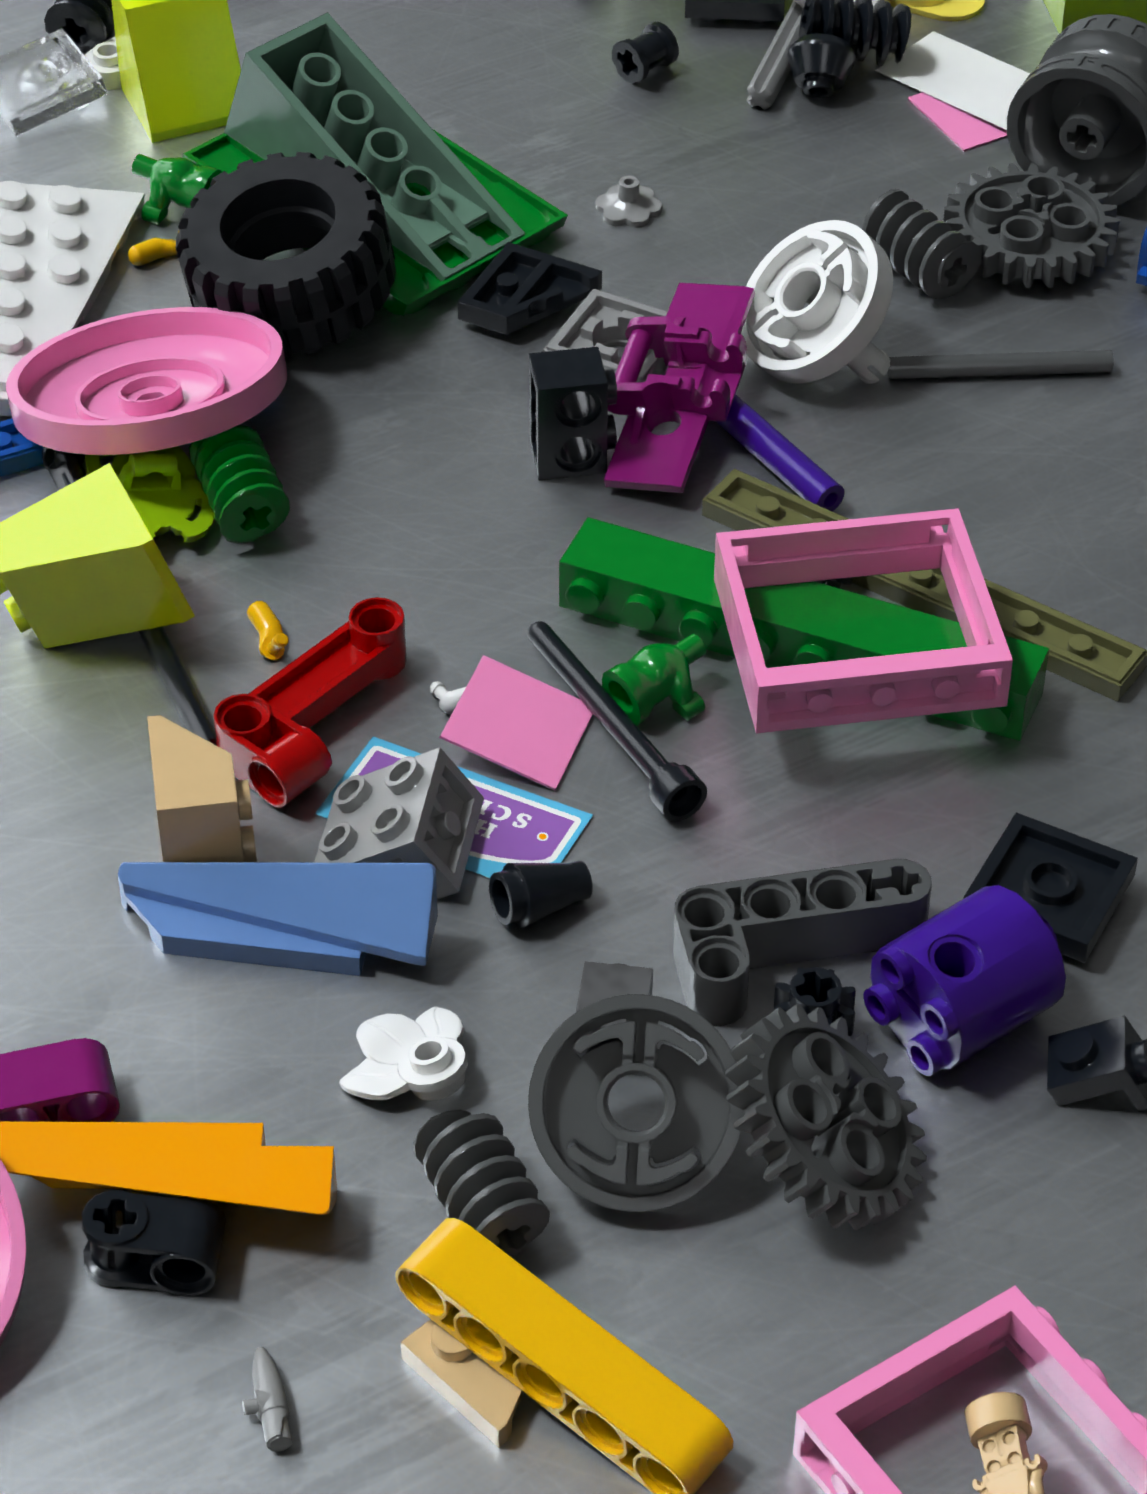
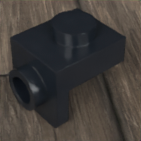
M1125 1015L1048 1036L1047 1091L1058 1106L1124 1089L1138 1111L1147 1110V1039L1142 1040Z

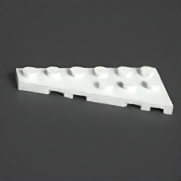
M16 181L0 182V416H12L6 391V382L14 366L36 347L58 335L77 328L80 321L84 322L111 271V263L118 249H123L133 221L138 220L141 215L145 193L76 188L69 185L50 186L25 184Z

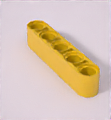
M446 1218L395 1272L396 1282L401 1292L418 1310L653 1494H695L733 1449L734 1440L730 1431L712 1411L462 1220Z

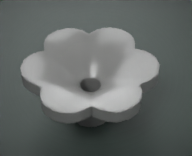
M623 176L619 179L618 184L609 188L608 193L596 198L595 207L598 212L603 213V220L609 225L619 226L626 224L630 227L638 228L646 226L650 218L661 214L662 202L654 197V191L651 188L639 186L640 181L637 177Z

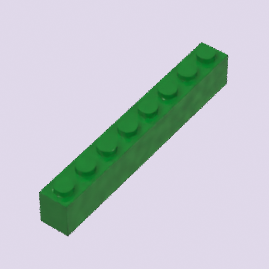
M587 517L559 561L560 607L679 642L694 633L701 638L707 650L735 658L714 581L715 553ZM815 581L744 589L765 665L768 668L967 647L959 622ZM1005 636L1013 659L1007 706L932 714V716L1021 741L1043 694L1049 648Z

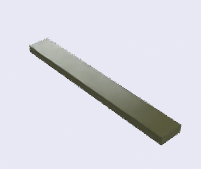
M735 468L702 500V516L736 531L848 520V518ZM940 568L852 577V583L907 608L958 622ZM984 578L1004 635L1049 648L1046 670L1118 702L1146 669V649Z

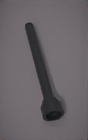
M537 621L531 624L528 629V638L650 779V799L665 818L676 822L685 820L695 814L707 797V787L689 766L679 765L675 762L669 763L547 623Z

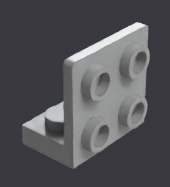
M440 747L415 757H404L393 765L362 776H352L342 782L333 795V802L323 835L319 841V848L314 863H385L397 858H401L405 863H430L436 868L437 898L440 899L458 893L484 797Z

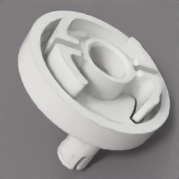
M827 220L808 225L783 239L760 262L746 287H751L755 290V296L741 332L747 343V356L770 376L787 383L801 384L817 381L837 372L846 365L863 382L868 384L878 382L880 379L868 367L872 365L883 376L886 375L890 367L889 355L870 342L887 314L893 292V271L886 252L861 228L852 223L839 220ZM808 303L809 305L803 309L804 304ZM781 357H785V358L792 359V360H783V359H780V358H781Z

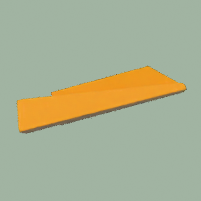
M0 1121V1159L8 1173L31 1176L51 1188L130 1189L316 1215L330 1214L337 1201L334 1146H266L263 1123Z

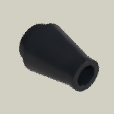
M580 860L570 863H507L501 872L493 873L489 881L490 901L497 919L504 925L514 923L520 928H524L575 902L589 899L593 890L589 869Z

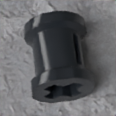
M652 22L643 29L640 36L632 40L619 41L612 48V61L616 66L618 74L631 84L647 78L649 71L657 66L667 67L677 60L679 55L676 37L661 22Z

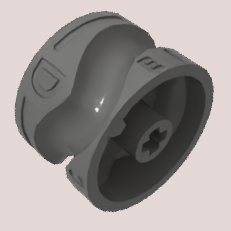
M1093 15L1067 26L1055 38L1039 65L1020 86L1009 106L1007 136L1010 148L1023 171H1028L1030 164L1036 163L1039 172L1047 173L1053 166L1058 167V176L1063 178L1071 173H1078L1077 184L1095 182V193L1107 192L1109 194L1108 204L1110 205L1125 203L1136 197L1147 186L1146 23L1120 15Z

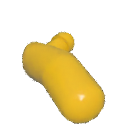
M151 238L132 246L128 250L129 261L135 266H142L160 258L177 255L176 240Z
M255 601L248 607L247 617L259 633L260 654L266 659L278 660L284 655L285 646L289 641L288 637L283 633L282 625L269 605L264 601Z

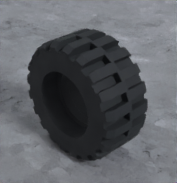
M297 152L294 157H284L283 153L267 155V160L254 163L250 159L239 163L237 170L229 174L223 171L214 177L208 190L201 188L193 197L190 203L191 208H186L178 225L179 232L176 236V251L192 307L218 308V310L228 312L238 311L266 321L279 333L285 357H291L292 352L305 350L306 355L322 351V345L332 341L335 345H338L349 339L354 328L357 327L362 330L372 321L375 316L374 309L381 310L390 295V288L395 282V255L380 194L375 186L367 181L366 176L350 165L345 168L344 163L340 160L326 155L321 160L316 159V156L309 152ZM311 248L293 257L280 260H263L285 250Z

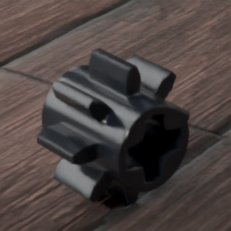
M801 967L797 968V973L792 977L790 985L782 982L775 984L773 1007L774 1010L781 1007L786 1012L796 1004H801L807 1015L818 1007L823 1008L829 1025L838 1018L843 1017L846 1019L848 1036H852L855 1021L854 1005L856 990L854 987H842L840 979L834 974L835 970H827L820 967L804 969Z

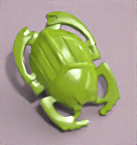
M179 446L133 454H85L87 475L102 467L100 459L107 456L114 457L111 466L153 539L155 535L162 536L166 532L173 531L176 536L182 535L185 543H189L205 537L211 530L214 512L209 506L201 483L198 479L194 478L195 468ZM195 505L200 506L201 510L198 517L193 521H189L188 519L191 518Z

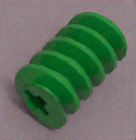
M238 425L217 435L190 443V461L195 467L197 477L201 481V486L207 496L209 506L212 508L215 520L220 526V532L227 541L240 544L252 542L276 530L286 520L290 511L289 498L283 490L280 479L276 475L275 467L270 462V456L264 448L263 440L256 430Z

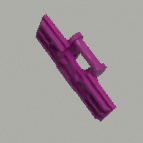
M679 283L666 316L635 317L629 321L625 331L628 342L615 373L617 404L608 405V412L616 415H627V419L604 477L605 487L683 493L709 420L726 422L746 367L747 343L741 332L755 296L754 288L732 285ZM649 349H653L655 358L664 359L665 366H668L665 375L648 374L645 382H637ZM665 422L680 424L675 431L666 435L651 433L656 426Z

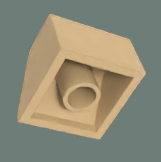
M161 715L148 716L156 811L163 862H257L253 825L240 827L241 820L253 819L249 781H235L232 754Z

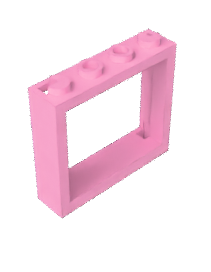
M959 508L716 533L714 581L756 734L1007 706L1013 659ZM942 525H948L946 533H944ZM940 568L967 647L766 668L744 589Z
M1016 1285L796 1412L793 1455L825 1494H903L856 1439L854 1434L1006 1346L1138 1494H1147V1419L1139 1413H1132L1109 1388L1108 1382L1100 1368L1090 1359H1082L1061 1336L1059 1328L1050 1313L1040 1306L1035 1307Z

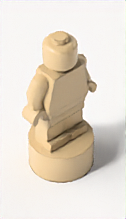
M996 1392L981 1396L969 1403L965 1408L964 1415L970 1442L975 1448L980 1450L986 1475L982 1476V1482L973 1479V1488L980 1494H1045L1043 1477L1048 1463L1039 1454L1034 1455L1035 1460L1031 1461L1026 1440L1031 1436L1032 1426L1025 1399L1021 1395L1012 1392Z

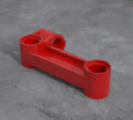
M374 597L356 603L350 610L347 623L250 693L232 695L222 700L216 706L214 724L217 746L232 754L235 778L238 780H248L249 788L257 792L268 804L276 808H283L328 773L332 765L331 754L321 738L310 729L312 726L374 680L392 678L405 668L407 660L405 617L402 607L395 601Z

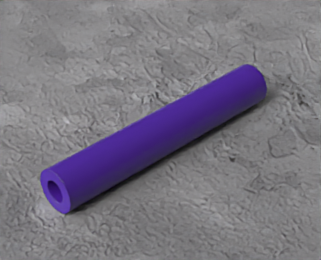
M735 394L726 422H715L801 498L833 512L844 498V488Z

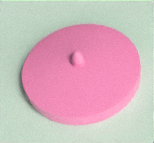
M162 308L102 319L72 329L46 341L30 351L14 366L6 382V391L14 425L30 441L46 448L68 453L121 455L185 445L217 435L246 422L266 409L280 395L287 381V368L282 339L275 328L266 321L238 311L228 312L218 310V308Z

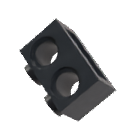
M599 347L529 353L530 446L538 480L606 474L607 450L615 449L617 445L613 414L608 415V405L617 404V383L614 370H604Z

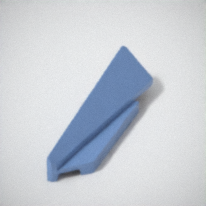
M123 862L118 870V882L123 908L126 911L133 909L148 926L151 940L163 954L361 976L366 953L414 965L426 966L438 917L436 868L430 863Z

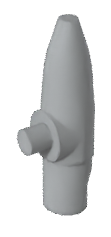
M259 1347L255 1350L252 1369L255 1398L243 1400L244 1415L257 1413L258 1420L262 1422L267 1448L276 1452L284 1451L290 1448L293 1443L288 1423L290 1413L286 1394L274 1360L264 1347Z

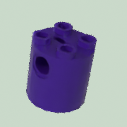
M1000 885L985 886L881 947L872 958L870 972L872 986L864 991L863 999L867 1011L874 1021L882 1026L889 1025L898 1040L906 1048L907 1055L915 1069L925 1076H931L941 1069L954 1068L1054 1006L1064 996L1066 974L1062 954L1058 948L1057 937L1048 921L1016 892Z

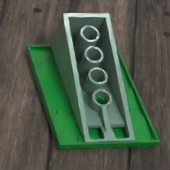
M328 12L246 52L224 133L183 153L182 157L188 158L200 167L210 166L229 174L237 170L239 163L250 159L255 163L267 160V155L283 153L284 157H294L297 152H309L314 154L316 159L322 160L325 155L338 159L344 163L345 168L350 165L366 176L367 181L373 184L380 194L395 255V282L390 288V295L383 305L386 310L395 315L405 316L420 311L431 300L445 292L463 287L472 277L483 272L508 242L527 247L544 241L552 232L564 226L568 216L563 211L433 130ZM301 248V249H303L304 251H307V250H309V249H311V248Z

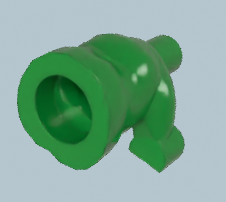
M138 154L132 164V173L148 179L150 183L149 201L142 208L141 218L149 223L159 225L168 215V207L171 202L185 208H191L190 203L193 197L201 188L208 190L211 187L212 179L222 173V171L210 166L200 167L188 158L178 157L155 160Z
M692 633L675 645L655 643L644 646L626 663L618 664L604 672L602 687L637 726L649 717L655 705L661 703L667 697L671 699L673 709L685 720L689 721L705 710V703L702 697L696 691H693L689 668L690 664L706 654L705 644L698 635Z

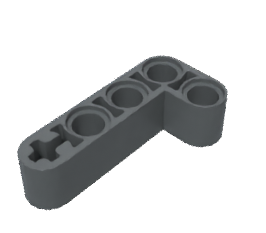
M889 859L701 885L685 890L678 896L674 907L673 958L687 1007L700 1014L713 1026L732 1024L740 1019L747 1009L749 969L878 951L881 947L928 920L932 889L929 872L915 861Z

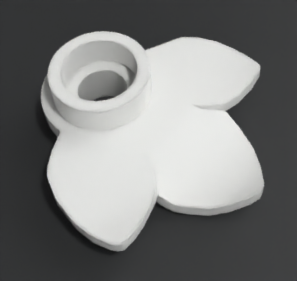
M435 1006L422 1013L416 1021L402 1014L386 1013L364 1021L358 1027L356 1037L363 1054L367 1058L340 1080L341 1088L349 1094L370 1100H388L409 1090H412L418 1098L429 1101L451 1096L463 1085L465 1071L468 1066L465 1049L460 1043L464 1034L460 1018L450 1010Z

